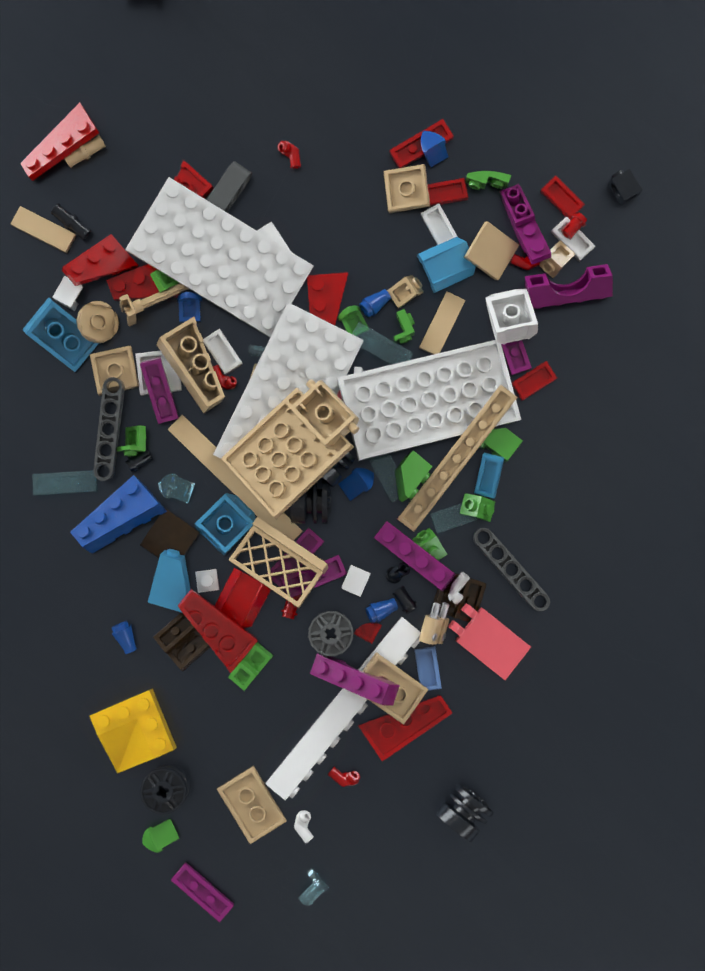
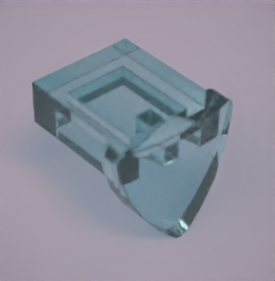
M174 473L166 475L159 481L160 492L165 498H174L189 503L195 483L179 478Z
M312 868L307 873L313 884L298 897L304 905L308 906L329 888Z

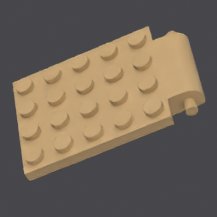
M313 379L309 380L306 383L309 390L305 394L296 388L221 458L275 519L281 516L354 447L345 436L349 432L356 434L359 431L357 426L359 418L323 380H319L317 383Z

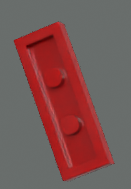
M444 119L423 130L441 135L445 138L446 143L454 138ZM423 131L390 150L389 153L399 168H404L425 156L421 147Z

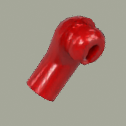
M288 141L279 142L277 145L278 151L290 158L291 169L300 168L298 147Z
M514 254L510 263L524 270H530L539 266L541 262L532 265L528 256L523 258Z
M219 365L213 366L221 388L226 390L234 389L237 379L234 376L223 375Z
M333 767L327 774L342 787L356 785L360 780V774L357 771L341 773L336 767Z

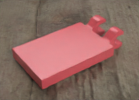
M465 603L461 611L472 618L471 621L463 628L452 620L447 627L459 635L455 640L458 644L502 679L506 680L531 646L482 607L477 612L469 604Z

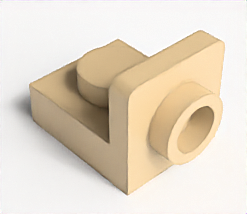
M561 240L550 249L552 257L541 261L539 264L552 278L575 255Z
M413 275L404 277L387 290L398 308L404 306L414 297L424 293L422 283Z

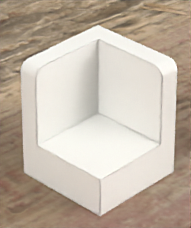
M64 276L52 298L56 302L75 311L78 306L76 299L83 286H75L68 277Z
M351 565L343 582L342 589L361 597L371 573Z

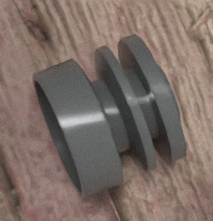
M326 611L312 620L308 638L311 646L318 653L324 656H336L349 648L353 640V627L350 620L344 614L337 611ZM334 628L337 637L327 639L325 630Z

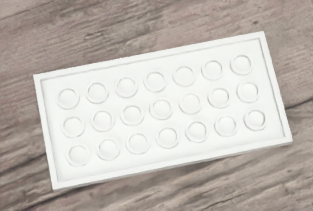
M168 177L125 249L127 252L270 338L287 303L293 302L313 268L312 264Z
M288 302L213 455L222 458L296 388L305 394L309 390L306 383L311 379L316 383L319 380H323L337 395L340 390L337 378L348 374L364 340Z
M496 340L337 378L343 402L359 418L357 423L359 431L356 434H352L358 461L460 436L500 385L514 394L503 349ZM516 400L495 427L521 420Z

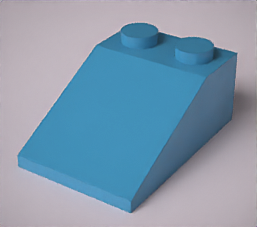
M51 298L44 302L22 329L25 334L74 372L78 370L99 344L84 338L77 327V319Z

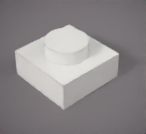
M217 569L195 572L198 593L220 590Z

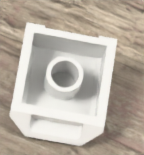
M527 289L509 290L491 294L485 298L496 342L505 345L514 341L530 339L537 334L538 322Z

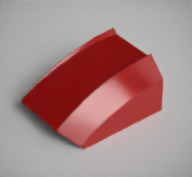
M234 567L215 607L241 627H252L271 589Z

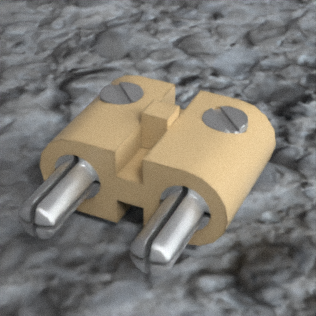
M443 602L442 606L439 603H433L430 615H425L419 641L431 645L443 644L450 620L446 617L449 608L448 603Z

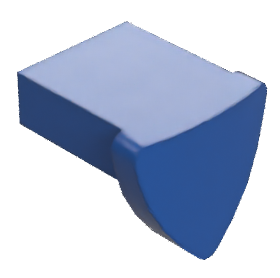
M423 131L421 136L422 151L428 165L433 167L448 158L445 146L446 140L435 132Z
M184 292L178 295L177 303H179L180 323H184L192 317H195L196 322H201L200 302H202V296L193 292Z
M355 468L351 471L352 474L338 484L350 501L364 491L367 492L371 489L374 482V473L365 468Z

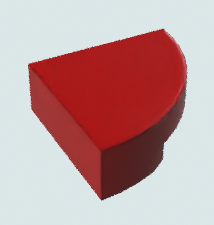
M366 623L358 627L353 634L372 644L382 625Z

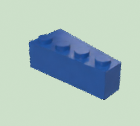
M133 475L70 533L84 549L94 553L114 542L117 537L133 531V528L142 523L146 524L151 521V518L158 514L162 515L167 510L148 488Z

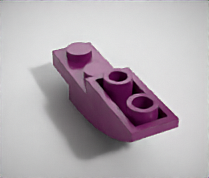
M517 184L501 190L500 195L523 252L527 254L531 264L533 265L551 258V251L535 221V214L520 185Z

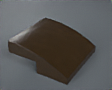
M167 510V512L159 516L140 546L157 558L167 549L177 550L181 555L185 556L200 532Z
M456 574L444 591H441L439 588L437 589L433 603H439L441 606L443 602L448 603L447 616L470 622L472 618L461 611V608L467 603L478 612L487 584L470 578L459 591L463 595V599L459 604H454L452 600H449L448 594L452 583L459 576V574Z
M183 613L176 616L153 637L181 671H184L210 648Z

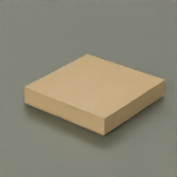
M425 164L384 171L389 213L430 207Z
M484 222L464 258L494 280H499L519 244L491 223Z
M131 345L90 354L99 396L102 395L105 380L110 377L120 379L124 383L125 390L139 387ZM116 381L109 384L110 392L115 393L119 390V384Z

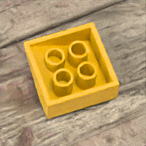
M153 689L90 715L97 736L117 773L157 758L177 748Z

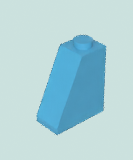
M167 549L160 554L148 603L182 613L178 608V604L191 590L185 556L181 555L179 551Z

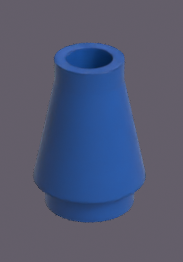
M383 289L378 293L363 298L359 306L367 317L375 316L391 300V296L387 290Z
M391 598L371 603L369 607L365 608V611L371 623H379L398 610V605L395 599Z
M127 621L112 627V635L125 654L137 649L132 626Z

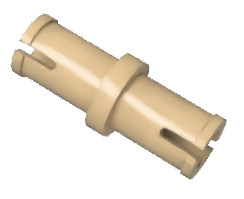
M98 135L64 159L69 167L72 168V166L82 160L90 159L92 154L105 148L106 145Z

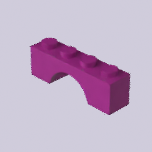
M608 264L587 267L584 274L577 281L565 285L552 282L546 273L525 276V289L528 291L533 308L539 309L553 305L560 306L566 303L613 297V275Z
M386 521L374 537L441 591H444L456 576L455 573L388 521Z
M322 654L316 655L310 672L313 676L380 705L393 706L400 685L387 679L362 672L347 665L342 660Z

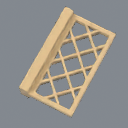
M257 517L247 535L229 558V561L297 608H300L320 577L328 570V564ZM254 533L262 537L263 545L251 547L250 538ZM276 546L279 548L280 557L268 559L266 548ZM264 548L265 559L253 562L252 550ZM249 551L251 562L241 564L236 560L241 552ZM294 558L297 560L298 568L285 570L284 559ZM281 560L283 571L271 573L269 562ZM266 563L268 574L257 575L254 565ZM312 570L316 575L312 581L303 582L301 571ZM299 572L300 583L288 585L286 574ZM284 575L286 586L275 587L272 583V577ZM301 586L302 595L296 601L290 597L289 589Z

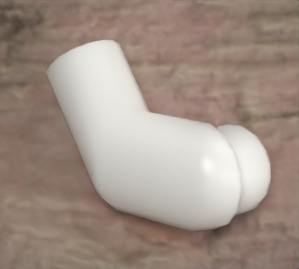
M461 572L452 583L448 594L449 600H452L454 604H459L463 599V595L459 591L470 579L464 572Z
M302 810L296 815L294 828L302 840L307 843L314 837L307 828L311 814L306 810Z

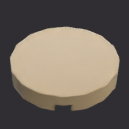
M92 301L84 305L77 316V327L81 335L93 343H104L110 340L117 333L119 326L116 312L111 309L112 307L102 301Z

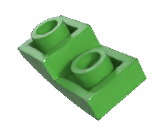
M477 171L468 173L465 182L470 188L480 190V188L485 189L487 182L491 183V186L502 189L507 188L511 175L495 171Z

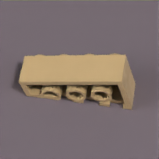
M192 317L159 337L156 345L202 412L206 413L220 404L225 395L217 374L212 367L202 335L197 328L196 319Z

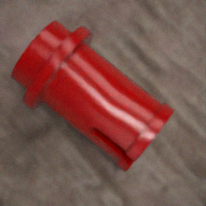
M580 212L573 214L571 221L561 230V233L571 240L581 227L586 226L587 218Z
M301 595L293 597V599L298 601ZM286 600L284 610H281L283 612L282 617L294 619L298 615L296 613L297 607Z

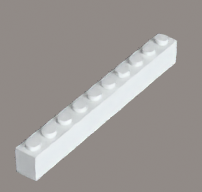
M401 616L358 670L363 671L376 652L392 664L396 665L398 663L401 665L408 657L406 654L410 647L415 648L419 644L421 632ZM342 688L267 780L266 785L284 800L288 797L293 798L300 789L298 784L302 779L305 782L313 774L311 768L316 763L318 765L322 763L327 756L324 752L329 746L335 747L341 739L338 735L343 729L346 732L354 723L352 718L355 714L361 715L368 706L365 703L368 699Z

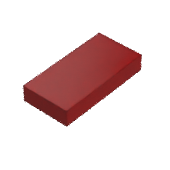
M557 176L553 177L540 191L570 220L573 214H577L585 206Z
M465 178L428 184L430 206H435L438 203L441 205L468 200Z
M545 361L513 381L512 387L521 401L555 381L557 376L548 362Z

